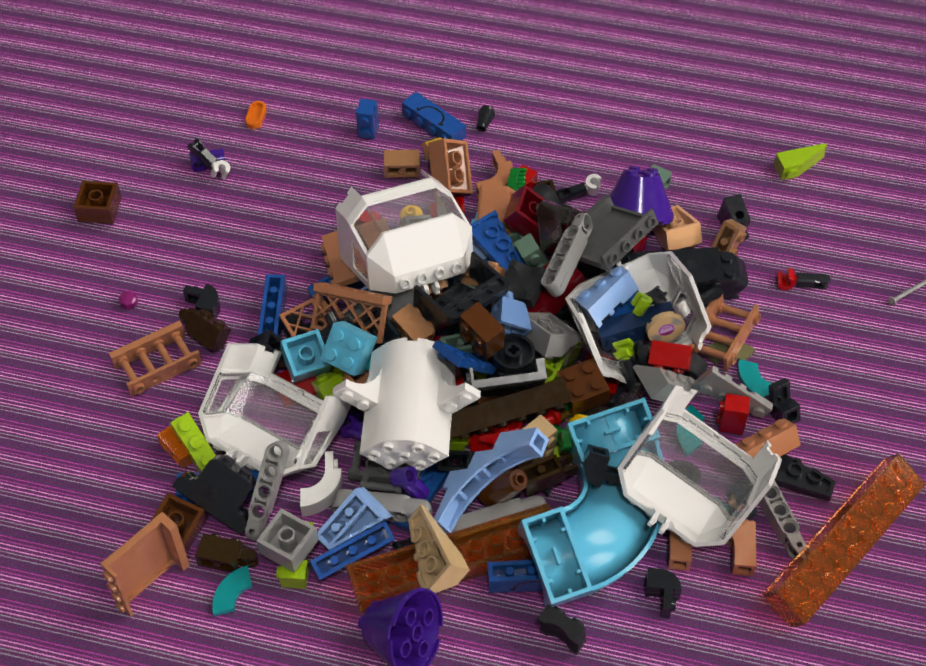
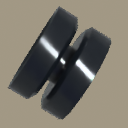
M514 333L504 336V347L492 356L491 364L497 368L493 374L495 377L534 372L535 347L530 339L521 334Z

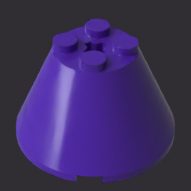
M631 165L629 169L622 172L609 194L613 205L645 214L652 208L661 225L673 222L674 214L658 169L647 168V170L640 169L639 166Z
M415 588L379 601H372L364 616L360 617L358 627L361 629L365 643L389 666H429L440 645L441 639L437 638L439 626H443V612L439 598L432 590Z

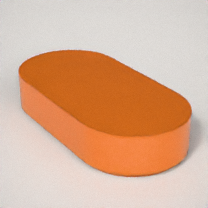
M255 101L250 104L245 117L247 128L255 130L263 125L267 113V107L264 102Z

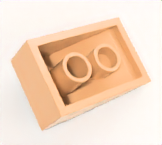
M679 205L671 207L674 214L673 222L661 225V222H658L659 224L652 229L659 243L666 250L690 248L702 243L700 222Z

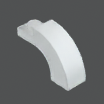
M333 451L325 452V473L321 481L312 487L300 488L302 517L317 514L328 508L334 502L337 491L342 489V468H338V459H334Z

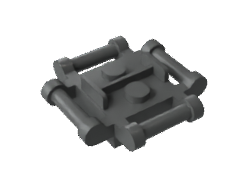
M356 441L354 444L355 453L352 465L348 469L347 477L353 480H361L360 488L364 487L366 490L402 494L404 489L401 486L395 487L390 481L392 470L386 469L367 457L364 471L359 470L362 458L360 454L361 441ZM404 463V464L398 466L397 468L407 467V466H410V465ZM417 470L418 478L421 480L420 470Z

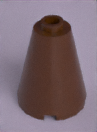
M510 468L490 482L477 497L481 503L488 506L507 502L527 486V476L522 470Z

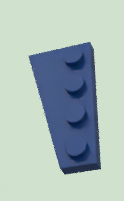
M496 210L470 224L472 226V239L493 262L500 263L499 267L505 268L507 272L512 259L524 264L518 251L513 247V242L510 236L508 237L503 223L500 222Z
M438 462L420 471L421 481L430 491L428 497L424 500L430 503L446 481L450 472L438 471ZM403 490V495L411 497L405 490ZM386 521L410 532L408 522Z

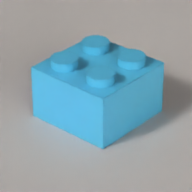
M346 321L333 322L320 359L353 376L364 374L378 337Z
M319 329L281 340L280 350L293 383L330 372L332 365L320 359L325 345Z

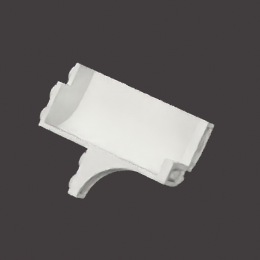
M407 338L389 341L372 352L369 376L366 383H355L346 379L333 387V395L364 411L360 454L384 466L386 469L392 470L406 463L413 466L416 470L422 471L448 457L452 414L480 399L481 391L466 382L456 386V365L437 355L438 351L432 347L435 343L434 341L418 338L417 341H408Z

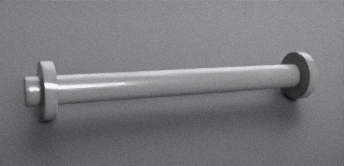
M926 277L925 280L901 294L889 297L888 303L894 306L896 301L926 285Z

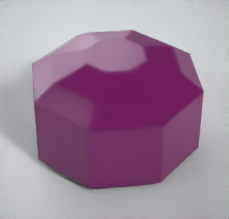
M132 291L122 292L119 296L121 308L129 310L135 308L138 304L136 293Z

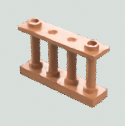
M722 294L720 298L711 301L706 308L710 324L713 327L716 325L738 332L735 339L709 331L704 340L710 339L729 345L727 353L704 345L699 351L694 343L689 344V346L693 347V353L695 354L700 352L722 359L724 371L728 372L731 365L736 363L737 355L754 325L759 323L761 313H759L758 304L754 305L751 312L728 306L724 302ZM725 312L746 320L743 325L719 319L718 316L720 313Z
M180 320L109 353L115 370L122 367L130 382L126 383L131 397L202 364L199 351L196 350L191 353L182 338L186 336ZM174 342L183 354V357L175 361L172 360L165 346ZM158 350L166 365L155 369L147 355ZM140 359L148 373L137 378L129 363Z

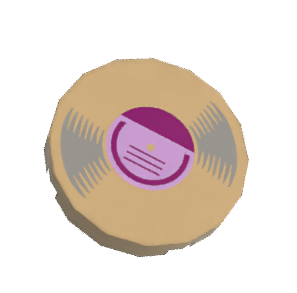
M673 311L655 315L652 318V322L646 325V333L651 341L669 342L679 337L685 330V321L682 315L679 313L675 314Z

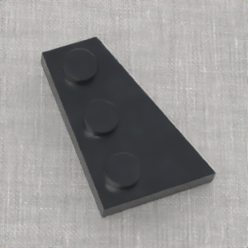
M787 454L780 457L782 462L775 477V482L778 486L830 502L836 481L815 468L810 469L803 465L802 460L797 457L792 458Z

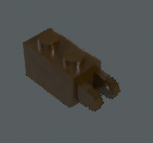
M185 308L179 311V318L186 323L185 329L187 334L210 350L223 349L231 331V328L226 326L223 320L216 319L210 311L205 309Z
M552 454L518 468L527 476V486L524 488L526 495L530 496L564 482L565 477L578 472L579 467L576 464L565 468L562 467L570 463L574 459L573 456L566 454L557 457Z
M203 534L195 554L198 566L229 573L241 568V566L248 565V568H256L259 564L257 552L246 548L244 542L235 538H222L217 534Z

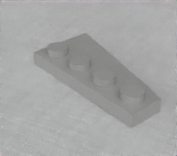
M714 365L693 383V389L714 397L719 401L725 400L726 393L750 397L749 413L755 417L763 418L773 409L772 402L756 392L747 391V386L744 384H736L732 381L730 375L726 373L722 375L718 372L719 368Z

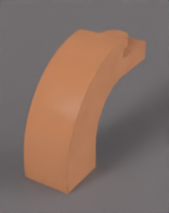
M499 149L492 151V164L496 175L488 180L476 182L477 199H479V188L481 185L508 186L507 179L510 177V169L513 166L511 160L506 161L505 157L501 156Z

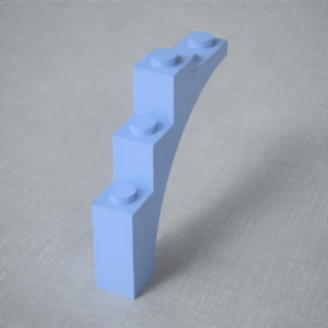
M537 427L500 432L492 450L475 452L467 469L449 472L443 485L446 493L434 517L445 534L452 533L468 505L495 478L520 463L543 456L549 439Z

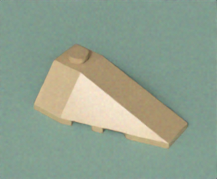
M420 504L408 519L411 542L415 543L416 548L414 561L418 562L419 571L416 572L417 580L421 588L430 589L437 593L458 585L470 569L456 546L424 505Z

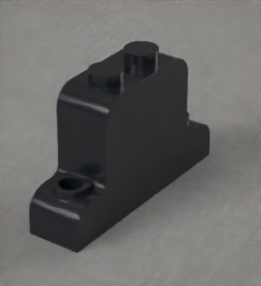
M216 455L207 463L199 476L194 472L188 471L175 480L172 485L173 488L240 535L244 532L249 514L248 510L243 508V503L256 485V479L249 469L241 468L228 455Z

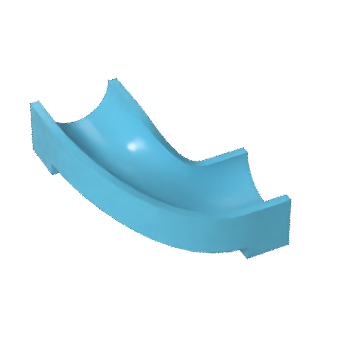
M645 397L569 422L564 429L569 431L572 444L571 451L568 452L574 458L572 460L573 464L579 467L578 472H576L579 480L578 499L564 508L562 506L521 520L517 528L520 537L526 542L536 566L543 590L545 607L547 604L552 607L560 606L583 598L616 582L640 561L658 534L662 523L657 520L654 525L648 526L647 522L651 517L643 509L631 504L624 497L620 484L610 485L602 480L601 486L597 487L588 480L584 467V455L588 444L608 449L610 455L608 465L619 467L629 449L652 419ZM656 429L653 435L648 434L637 450L654 453L664 461L658 441L660 435Z

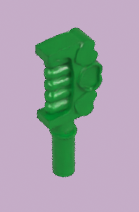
M511 168L507 185L514 191L519 190L526 184L525 175L527 169Z
M562 429L557 432V448L560 452L571 451L572 444L568 430Z

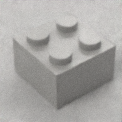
M281 508L256 540L260 554L295 573L319 539L315 526Z

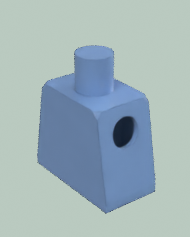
M508 291L492 305L491 315L505 328V335L514 333L526 336L532 331L526 304L515 300L512 292Z

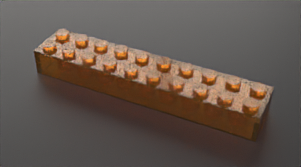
M900 453L884 458L767 589L763 596L790 627L805 625L924 488L926 483Z
M546 503L446 534L462 554L470 569L460 582L488 574V562L533 560L527 544L520 537L517 528L521 520L550 511L549 504ZM415 544L346 565L348 579L360 614L366 612L374 600L379 601L415 588H421L416 574L419 571L418 562L414 561V554L416 553Z

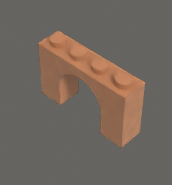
M745 519L726 543L730 547L732 554V575L753 576L756 569V521ZM669 530L668 569L689 571L692 561V545L684 542L679 535Z

